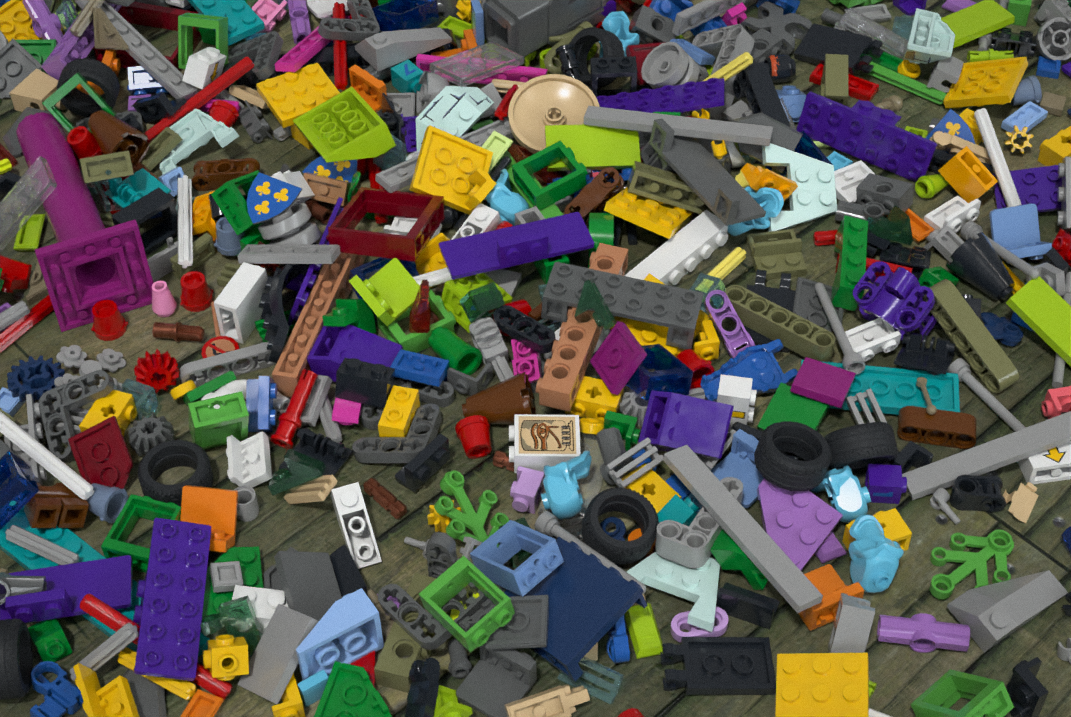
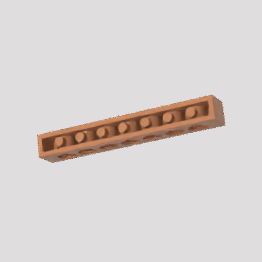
M599 243L596 252L591 253L589 269L624 276L628 267V249ZM569 306L567 322H562L559 333L560 338L554 341L551 359L547 358L544 366L543 378L539 377L536 384V393H539V405L570 412L609 314Z
M341 253L333 264H324L272 372L274 383H277V391L283 396L292 397L303 369L312 371L307 357L324 326L322 316L332 312V308L336 307L335 299L348 298L353 287L349 280L356 274L358 276L367 257L366 255Z

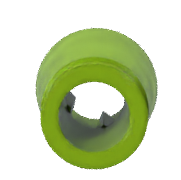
M941 174L921 176L915 183V191L921 198L929 199L947 187L949 183Z

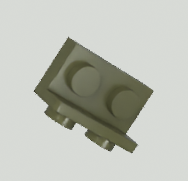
M801 238L755 243L752 255L755 272L757 269L767 270L765 280L781 279V272L791 273V277L806 276L807 267L801 253Z

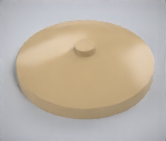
M560 74L538 76L524 83L513 95L508 110L509 127L516 141L523 148L535 154L546 148L545 125L584 124V115L588 106L599 107V103L594 93L584 83L573 77Z

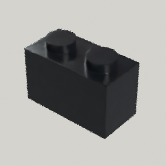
M344 358L336 373L335 397L385 408L394 385L395 368L386 367L383 364L367 363L355 358Z

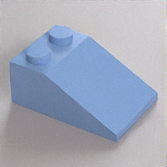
M362 588L353 593H348L335 601L297 647L296 653L302 681L323 669L329 677L335 661L351 664L375 650L377 652L384 647L379 611Z

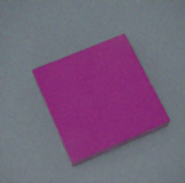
M618 321L596 351L590 363L612 394L619 395L647 356V353L626 324Z
M806 357L792 383L790 392L842 408L856 373Z

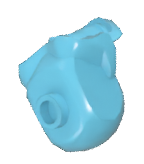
M625 12L609 13L602 22V26L605 30L612 32L619 38L624 48V57H627L626 47L628 45H639V34L629 32L630 21ZM598 41L600 44L599 55L601 58L603 57V47L601 42Z
M504 168L501 170L499 179L496 182L497 184L488 193L485 200L488 207L499 212L502 221H507L515 226L514 214L529 209L530 206L519 193L512 192L509 183V173Z
M750 186L745 187L744 189L766 211L765 217L728 225V233L737 236L753 228L766 229L770 227L769 217H777L784 205V199L780 191L764 187L755 192Z
M585 450L580 456L556 464V466H544L545 478L543 479L546 493L541 494L545 510L551 509L552 514L558 519H570L576 516L582 509L583 499L582 494L577 492L580 489L577 480L586 478L589 475L592 460L589 450Z
M848 465L838 470L834 468L827 471L823 481L810 490L813 493L826 490L828 498H833L830 502L831 507L843 515L840 520L842 522L850 523L860 515L868 513L867 503L871 502L866 486L861 487L858 478L852 474Z
M868 514L860 515L849 530L850 535L856 539L849 546V554L852 559L850 564L851 579L853 584L859 582L864 592H882L890 586L898 569L899 559L903 556L904 551L898 542L885 538L884 530L874 516Z

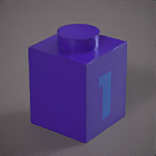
M868 464L864 484L871 498L870 503L899 504L901 494L906 493L907 478L902 477L901 465Z

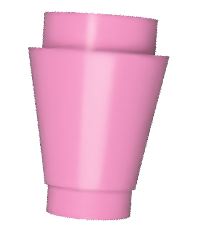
M156 281L152 284V310L159 317H169L175 312L177 303L166 282Z

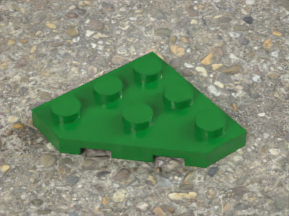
M230 547L227 552L214 562L239 561L243 586L263 588L259 547ZM210 566L207 568L201 626L229 625V610L234 591L213 593Z
M335 661L314 717H392L388 706L378 690L376 691L364 667Z

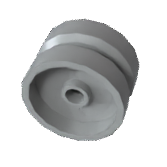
M666 42L655 47L647 55L641 70L642 78L653 89L661 88L665 85H682L690 81L697 82L700 72L698 64L675 42Z
M305 203L291 206L279 216L262 222L257 227L263 239L271 240L269 245H311L322 235L316 223L308 222L312 214Z

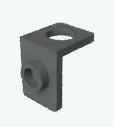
M488 362L476 378L449 368L447 370L448 383L459 393L471 396L486 389L492 382L493 365Z

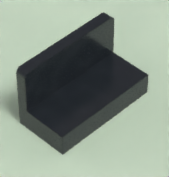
M164 93L137 100L133 107L141 114L144 122L148 123L171 117L187 101L184 97L169 101Z
M725 582L723 588H719L716 607L723 609L729 616L769 630L771 629L779 608V600Z

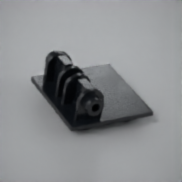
M1006 27L993 32L992 39H995L996 42L991 41L990 49L1005 51L1007 42H1009L1007 51H1010L1011 44L1015 43L1014 56H1016L1018 44H1020L1018 57H1027L1028 59L1029 57H1034L1035 48H1031V46H1037V43L1035 42L1036 36H1033L1032 32L1020 31V33L1011 32L1012 29Z
M382 93V116L380 118L386 123L396 144L395 147L385 154L395 150L397 155L400 156L401 146L403 145L401 128L404 126L403 118L400 114H397L393 102L389 101L385 93Z
M890 242L886 251L881 250L879 260L892 264H904L906 267L911 266L913 268L912 274L917 280L921 277L924 268L929 269L931 252L927 251L926 248L919 246L907 248L902 247L903 245L900 243Z
M904 333L902 338L903 346L894 360V364L908 370H926L927 373L932 375L946 374L955 356L956 344L951 343L949 339L937 338L936 348L934 349L936 337H932L930 348H926L928 335H925L921 347L922 334Z
M301 428L297 433V438L300 439V442L278 468L297 478L323 475L335 476L351 456L353 450L346 448L343 443L332 441L330 437H324L323 434L317 435L309 428Z

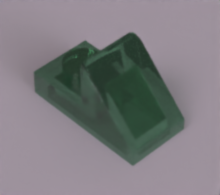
M896 205L892 208L887 219L884 217L879 219L868 217L866 220L868 221V229L878 237L911 245L913 242L910 218Z
M593 278L585 281L574 317L593 307L595 312L592 313V316L599 327L603 326L605 330L613 327L617 322Z
M287 449L284 459L289 471L287 468H283L272 475L273 477L269 482L268 488L272 496L321 477L326 466L322 461L292 449Z

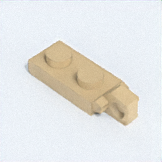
M567 684L513 701L504 706L507 717H571V713L576 712L575 705L590 701L587 688H584L583 685L570 689V686Z

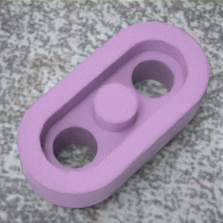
M716 607L714 624L717 626H714L712 632L688 624V614L690 611L677 614L671 621V635L678 642H681L682 637H719L726 632L728 627V615L719 607ZM686 629L689 632H682L681 630Z

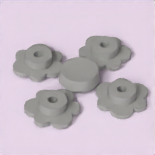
M78 345L61 347L60 352L56 355V360L64 363V366L67 368L73 366L79 368L80 376L66 373L63 377H57L54 380V385L58 387L96 370L116 372L118 369L126 366V361L123 359L121 352H115L110 348L104 349L102 353L97 354V361H85L87 354L81 351ZM113 378V389L124 392L125 386ZM103 379L100 380V384L97 386L98 388L102 386L101 382L104 381ZM82 388L74 389L71 398L77 397L78 392H82Z

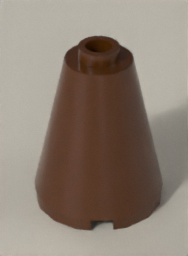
M104 110L94 112L90 116L88 126L104 155L129 150L131 163L135 165L140 163L146 156L149 144L147 143L148 138L143 132Z
M526 372L519 373L467 397L466 403L462 404L464 418L481 415L488 419L489 424H514V414L536 415V407H533L532 401L534 396Z

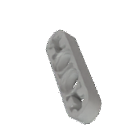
M263 342L186 363L179 369V376L182 384L193 380L197 387L230 370L237 376L267 368L276 363L268 361L271 351L267 350L268 342ZM248 359L242 364H236L238 360ZM219 365L223 366V367H222L221 369H219V370H216V371H212V370H211V369H212L213 367H215V366H219Z

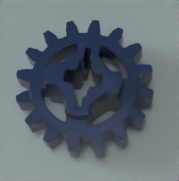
M29 356V361L27 362L19 360V366L12 365V372L7 373L8 390L11 391L12 397L19 396V400L22 403L26 400L27 394H32L34 402L35 400H40L43 393L56 388L54 380L57 377H63L65 374L64 369H61V363L54 364L53 358L45 361L43 356H39L38 360H34L32 356Z

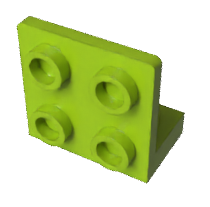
M393 258L369 279L362 281L356 274L349 280L355 290L386 326L390 325L425 295L424 290L397 258Z
M480 273L446 281L441 299L445 309L453 313L456 322L467 332H470L469 325L475 322V320L480 319L483 311H470V308L477 301L482 300L473 309L486 308L489 310L498 304L512 302L513 297L496 284L487 274Z

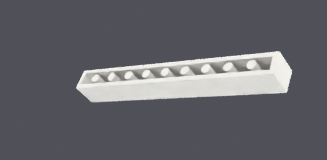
M705 210L624 276L644 280L650 273L665 285H676L684 275L692 272L702 260L709 258L714 250L726 243L728 240V226H725L716 215ZM608 315L594 352L598 350L599 346L611 332L607 327L615 317L614 315ZM560 328L554 332L556 340L560 338ZM552 351L543 353L544 359H551Z

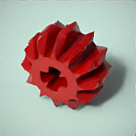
M156 349L155 354H150L146 351L145 358L138 357L137 365L134 368L137 384L143 386L146 392L151 389L156 394L159 389H164L168 392V385L176 386V378L180 374L177 360L175 357H171L168 351L160 354L158 349Z

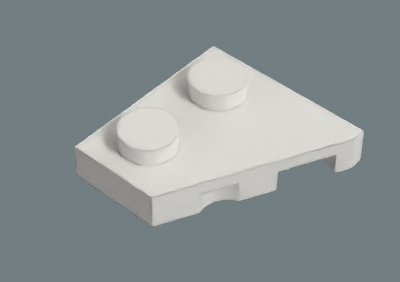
M861 160L834 171L836 198L841 201L856 203L857 186L869 173H875Z

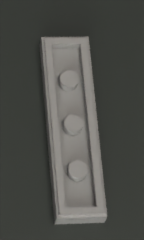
M247 244L237 257L239 264L243 262L248 264H333L341 252L339 245Z

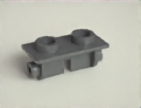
M245 100L248 107L239 111L238 119L246 129L251 140L260 143L267 135L273 140L269 132L272 129L264 118L261 119L263 116L262 112L256 105L252 107Z

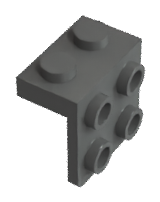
M480 646V660L457 689V699L488 717H507L504 705L524 698L537 681L536 661L527 653H519L514 649L486 650L483 646Z

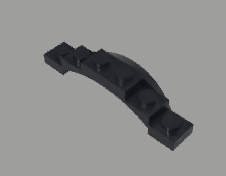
M283 264L282 268H276L273 277L268 276L264 289L268 291V294H262L259 308L263 309L260 319L265 320L262 328L267 329L264 340L269 341L267 350L271 351L268 360L270 362H278L289 331V325L283 310L282 291L298 275L306 276L310 264Z

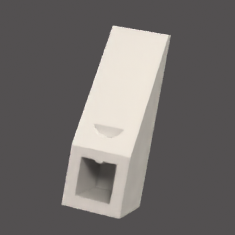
M482 203L478 204L451 240L495 230L497 225L502 222L499 212Z
M359 482L331 489L330 496L347 549L357 568L361 569L381 563L382 560Z

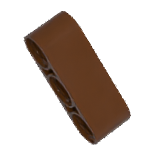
M905 406L899 410L897 435L902 440L969 449L976 444L977 420L973 415L937 409L935 414L929 415L924 407Z

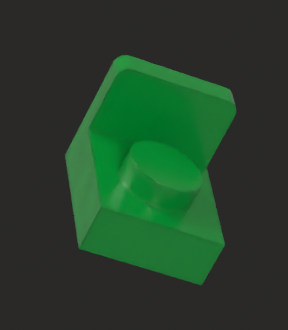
M939 266L924 269L918 281L920 286L931 287L947 279L956 286L959 279Z
M607 410L604 417V429L612 427L619 429L622 439L625 440L626 452L633 447V444L637 445L639 443L641 429H637L638 418Z
M57 619L43 620L28 627L30 637L43 662H55L72 653V649Z

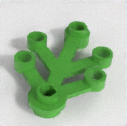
M455 470L447 472L440 481V487L444 493L455 496L462 510L461 512L454 508L453 501L447 496H441L435 503L434 508L437 513L453 519L446 527L447 534L462 542L464 536L484 542L509 521L505 514L496 513L490 521L492 528L487 536L483 526L489 510L498 500L497 495L491 490H485L479 497L480 504L477 512H475L463 489L464 476ZM465 527L472 530L474 535L466 532Z
M994 530L987 537L966 536L962 533H954L949 542L952 550L936 547L930 555L931 563L938 567L944 566L947 562L964 563L949 575L936 574L933 576L929 587L930 592L934 598L945 600L952 595L954 586L974 571L975 588L988 585L987 561L993 556L996 570L992 577V583L1002 582L997 577H1003L1005 579L1003 581L1010 580L1011 575L1007 570L1006 556L1013 551L1014 542L1012 536L1004 530ZM966 546L983 548L978 553L964 551ZM935 555H940L943 558H937Z

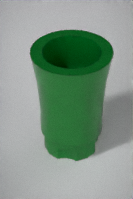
M440 326L434 329L428 338V344L434 353L441 359L449 360V368L469 376L478 369L482 361L481 351L465 342L453 331Z

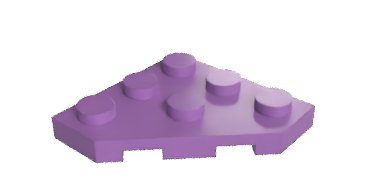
M765 478L757 488L764 531L802 571L843 515L809 490H784L771 484Z

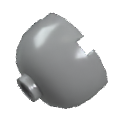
M1055 17L1044 22L1038 29L1035 37L1036 48L1043 57L1060 61L1071 58V19Z
M429 71L422 73L419 84H422L420 91L416 93V112L420 114L446 86H450L444 76Z

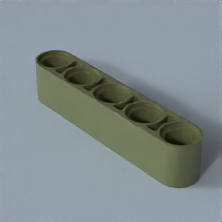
M944 279L929 287L935 297V304L930 312L952 342L956 344L958 350L987 389L997 394L1019 380L1018 370L954 284ZM926 294L922 297L925 302L928 301Z
M731 285L725 289L724 292L744 326L773 341L780 339L784 347L804 357L822 362L831 361L835 345L833 333L742 286Z

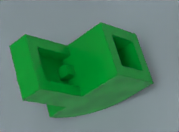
M589 213V233L594 241V248L589 249V260L591 253L596 252L599 243L613 246V214Z
M335 299L336 307L332 308V312L322 316L324 326L345 327L350 324L370 333H376L373 311L363 299Z
M722 529L710 549L722 570H741L753 590H763L768 579L726 531Z

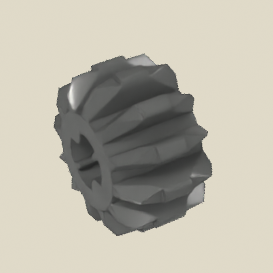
M153 413L150 418H146L143 415L141 421H133V427L129 428L130 447L141 457L156 445L175 440L173 426L170 422H167L164 416L157 418Z

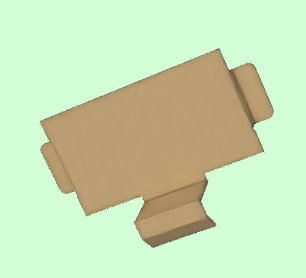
M1027 482V485L1020 483L1018 490L1013 491L1011 494H1008L1006 490L1003 494L1006 504L1012 501L1008 511L1025 524L1039 496L1035 493L1037 487L1030 482Z

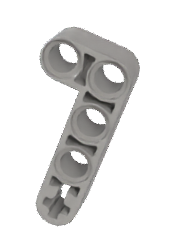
M734 477L721 479L720 482L742 505L743 483ZM703 506L690 526L672 520L660 522L656 528L655 549L657 554L663 558L689 568H700L706 564L712 552L710 549L723 528Z

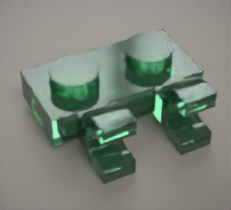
M248 595L221 603L218 608L220 613L204 616V622L200 625L204 636L226 627L228 635H233L234 638H245L248 644V658L252 657L263 633Z

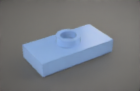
M1029 101L1003 120L1001 128L1011 133L1014 131V125L1019 130L1026 126L1028 127L1027 133L1047 117L1048 111Z

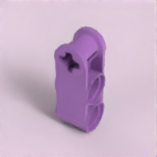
M721 290L711 291L704 300L705 309L722 338L730 358L734 359L740 351L756 345L744 328L726 293ZM712 296H719L723 300V306L720 309L711 307L709 300ZM723 319H732L735 322V329L731 332L725 331L722 328ZM744 344L746 345L745 347H743V348H741V349H739V350H736V348H738V347H740V346H742V345H744Z

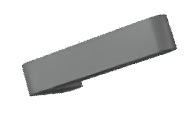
M741 24L701 32L696 35L692 44L715 56V59H717L711 73L712 75L744 52L751 54L755 41ZM736 75L725 82V105L704 109L709 112V119L721 121L722 111L732 105L735 97L733 82Z

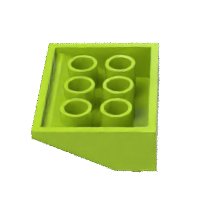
M353 87L346 89L293 120L297 128L326 163L374 158L387 153L396 146L386 123Z

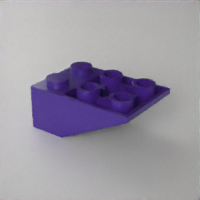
M350 324L345 327L323 326L307 357V361L314 373L328 376L332 379V382H336V373L344 358H355L363 362L383 364L386 367H390L403 347L400 344Z
M651 390L638 442L649 438L652 447L655 446L659 451L666 452L688 445L698 456L721 459L734 406L672 392Z

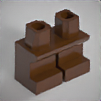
M30 482L28 484L24 512L31 528H56V526L58 528H83L89 507L87 500L79 498L78 495L63 483H56L53 486H42L40 482Z

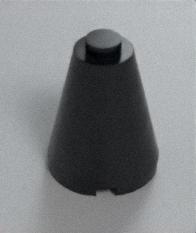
M980 232L977 234L979 236L978 239L973 240L969 238L950 256L953 261L951 264L947 262L946 267L996 301L999 299L1004 301L1014 293L1013 287L1015 283L987 236Z

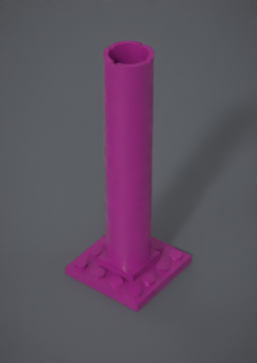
M45 112L25 117L19 123L16 130L17 140L57 241L55 244L35 249V253L61 332L92 323V307L101 300L114 301L120 313L152 304L153 280L136 220L105 228L60 122L52 114Z

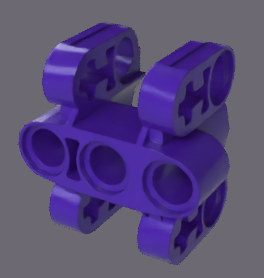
M882 261L875 262L867 269L853 289V296L859 306L862 317L869 322L881 318L892 326L895 332L900 331L902 335L901 341L904 333L906 334V332L918 328L920 334H922V343L924 336L928 335L937 323L933 315H928L935 304L932 290L929 287L920 286L917 278L902 267H898L893 273L887 263ZM884 270L885 276H879L876 279L875 272L880 273ZM869 289L862 300L858 298L861 290ZM925 294L928 299L927 302L923 301L922 297H924Z

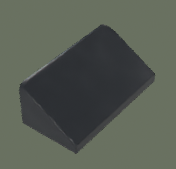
M342 545L329 555L341 596L343 597L361 588L368 596L367 586L346 545Z

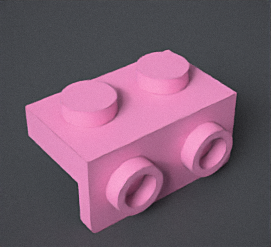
M258 0L251 9L264 22L265 29L257 33H269L274 29L275 22L277 20L281 21L287 13L285 10L287 1L283 0L280 5L272 0Z

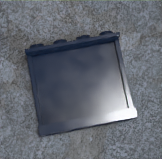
M558 537L556 542L564 562L524 595H548L549 597L547 647L529 649L576 682L583 674L578 662L634 603L639 604L643 608L647 606V603L642 595L644 591L634 580L627 581L617 569L612 566L607 568L594 554L587 555L575 542L571 541L569 543ZM508 589L504 592L508 597L520 596Z

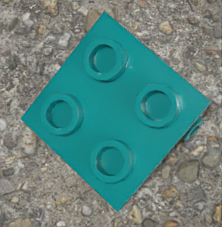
M142 168L123 181L121 177L108 179L110 189L104 193L121 208H125L157 188L162 189L167 194L171 190Z

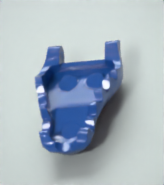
M777 339L767 344L747 347L745 350L740 351L734 359L730 358L718 371L707 376L703 375L700 386L704 390L707 400L717 402L721 374L752 378V389L757 390L756 394L775 392L781 382L786 385L791 384L798 371L797 369H791L785 374L783 373L773 355L784 347L781 340Z

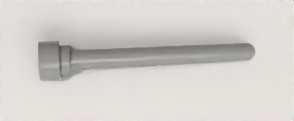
M973 221L965 223L961 228V236L965 240L969 238L976 240L979 238L977 234L983 232L982 227ZM987 237L999 257L1030 278H1038L1039 271Z
M817 283L815 291L844 354L842 365L845 370L854 372L857 375L865 369V362L860 354L853 351L824 284Z
M958 358L950 364L947 373L958 374L959 381H964L1014 432L1026 428L971 375L970 365L963 358Z
M545 511L537 518L535 530L547 536L561 537L569 543L571 541L575 542L587 555L594 554L607 568L612 566L617 569L627 581L634 580L644 591L642 594L646 592V586L563 529L555 515Z

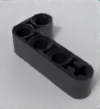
M764 62L752 63L736 74L733 90L737 99L747 98L753 114L763 113L790 127Z

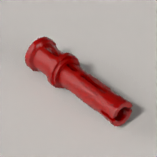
M302 370L285 413H282L278 418L280 423L275 434L271 435L270 441L285 449H292L293 437L296 430L300 429L302 425L300 419L318 378V375L313 371Z

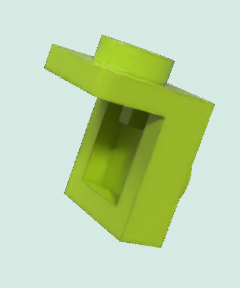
M439 685L433 717H469L473 714L471 707L458 703L456 690Z

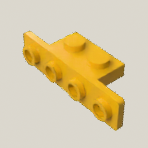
M80 663L73 666L76 675L75 683L81 691L84 701L82 706L88 717H140L127 678L119 675L101 688L97 673L94 670Z

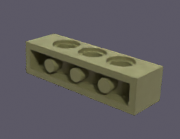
M637 161L634 162L627 182L628 192L698 214L705 210L713 213L678 174Z
M415 573L407 593L424 608L419 593L437 578ZM409 611L404 615L403 620L405 622H413L417 619L419 613ZM395 621L374 668L376 684L408 693L412 683L409 677L412 663L416 660L428 659L432 650L421 647ZM423 625L421 628L425 636L433 638L435 633H430Z

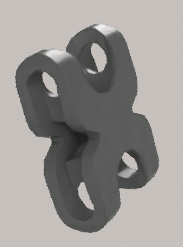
M764 2L759 6L758 19L748 17L740 23L750 35L763 28L782 38L781 54L788 55L795 49L794 38L803 40L812 26V22L799 14L789 13L783 15V8L771 2ZM797 26H802L805 29V31Z

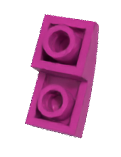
M511 339L514 376L526 372L530 383L537 382L539 377L542 378L540 353L516 339Z
M335 398L331 421H338L342 425L358 424L362 403Z

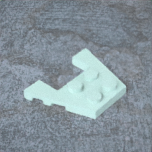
M194 109L169 127L183 140L162 159L160 163L162 175L176 168V164L179 161L188 158L193 151L200 146L206 145L211 138L215 137L219 145L224 148L239 137L238 133L234 128H229L221 121L218 122L208 114Z
M771 143L770 146H762L763 166H786L788 179L795 181L798 185L789 196L790 211H780L777 217H769L770 227H768V232L788 229L837 211L834 165Z
M654 552L627 571L628 574L645 585L695 602V605L688 614L687 623L710 632L713 631L720 565L716 559L709 557L704 566L689 568L663 558L657 552Z

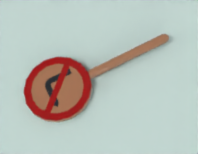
M214 301L211 302L216 337L208 340L202 347L201 355L203 359L240 349L237 341L233 338L221 336Z

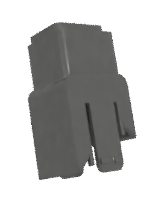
M486 0L483 4L485 40L507 59L515 58L519 60L547 44L553 47L558 42H550L549 37L571 32L584 21H588L594 26L604 20L606 17L601 12L604 11L603 7L606 6L608 0Z

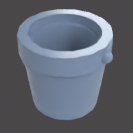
M1035 75L1025 77V79L1020 81L1011 103H1009L1011 106L1025 105L1029 101L1034 104L1041 102V86Z
M222 217L216 222V242L214 246L217 247L218 252L222 255H238L241 252L240 240L246 234L242 233L237 236L226 217Z
M97 483L91 484L94 494L87 499L89 503L88 511L99 516L100 521L115 523L128 500L126 490Z

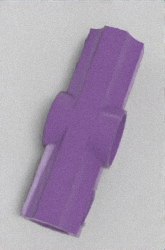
M23 0L22 3L32 19V27L35 34L39 38L56 39L59 42L64 35L61 32V23L55 13L51 14L44 0Z
M288 0L294 44H298L311 33L306 0Z
M925 613L915 614L911 618L879 615L877 639L881 642L910 645L912 650L920 653L932 652L936 648L967 652L970 641V627L963 624L938 622L934 616Z

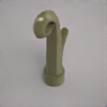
M584 21L571 32L549 37L550 42L558 43L545 56L544 64L548 72L551 74L563 73L560 69L562 66L561 61L557 57L559 55H556L555 50L562 45L569 44L579 31L593 27L591 23Z

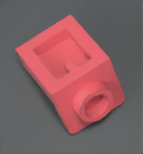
M1071 386L1047 390L1045 399L1041 404L1044 416L1051 419L1061 415L1062 412H1068L1071 407Z

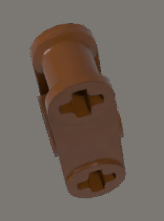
M253 158L198 161L193 167L195 175L191 179L192 187L198 191L217 190L230 180L257 170L260 171V164Z
M604 168L566 206L564 213L579 212L587 226L589 223V213H600L604 210L606 202L623 189V178L615 168ZM610 178L615 180L613 183L608 182Z

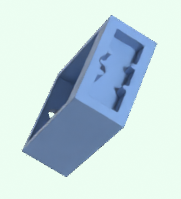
M513 520L508 521L469 553L474 566L493 583L522 597L564 562L554 538ZM521 549L533 554L515 570L503 566Z

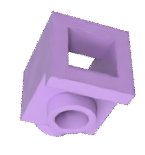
M518 466L517 481L513 482L510 491V497L514 498L512 507L515 510L535 514L541 500V494L545 490L543 484L544 472Z

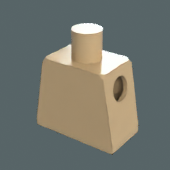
M35 69L10 92L14 109L23 112L26 107L49 111L42 102L57 90L58 80L39 69ZM61 101L55 105L61 110L66 109Z

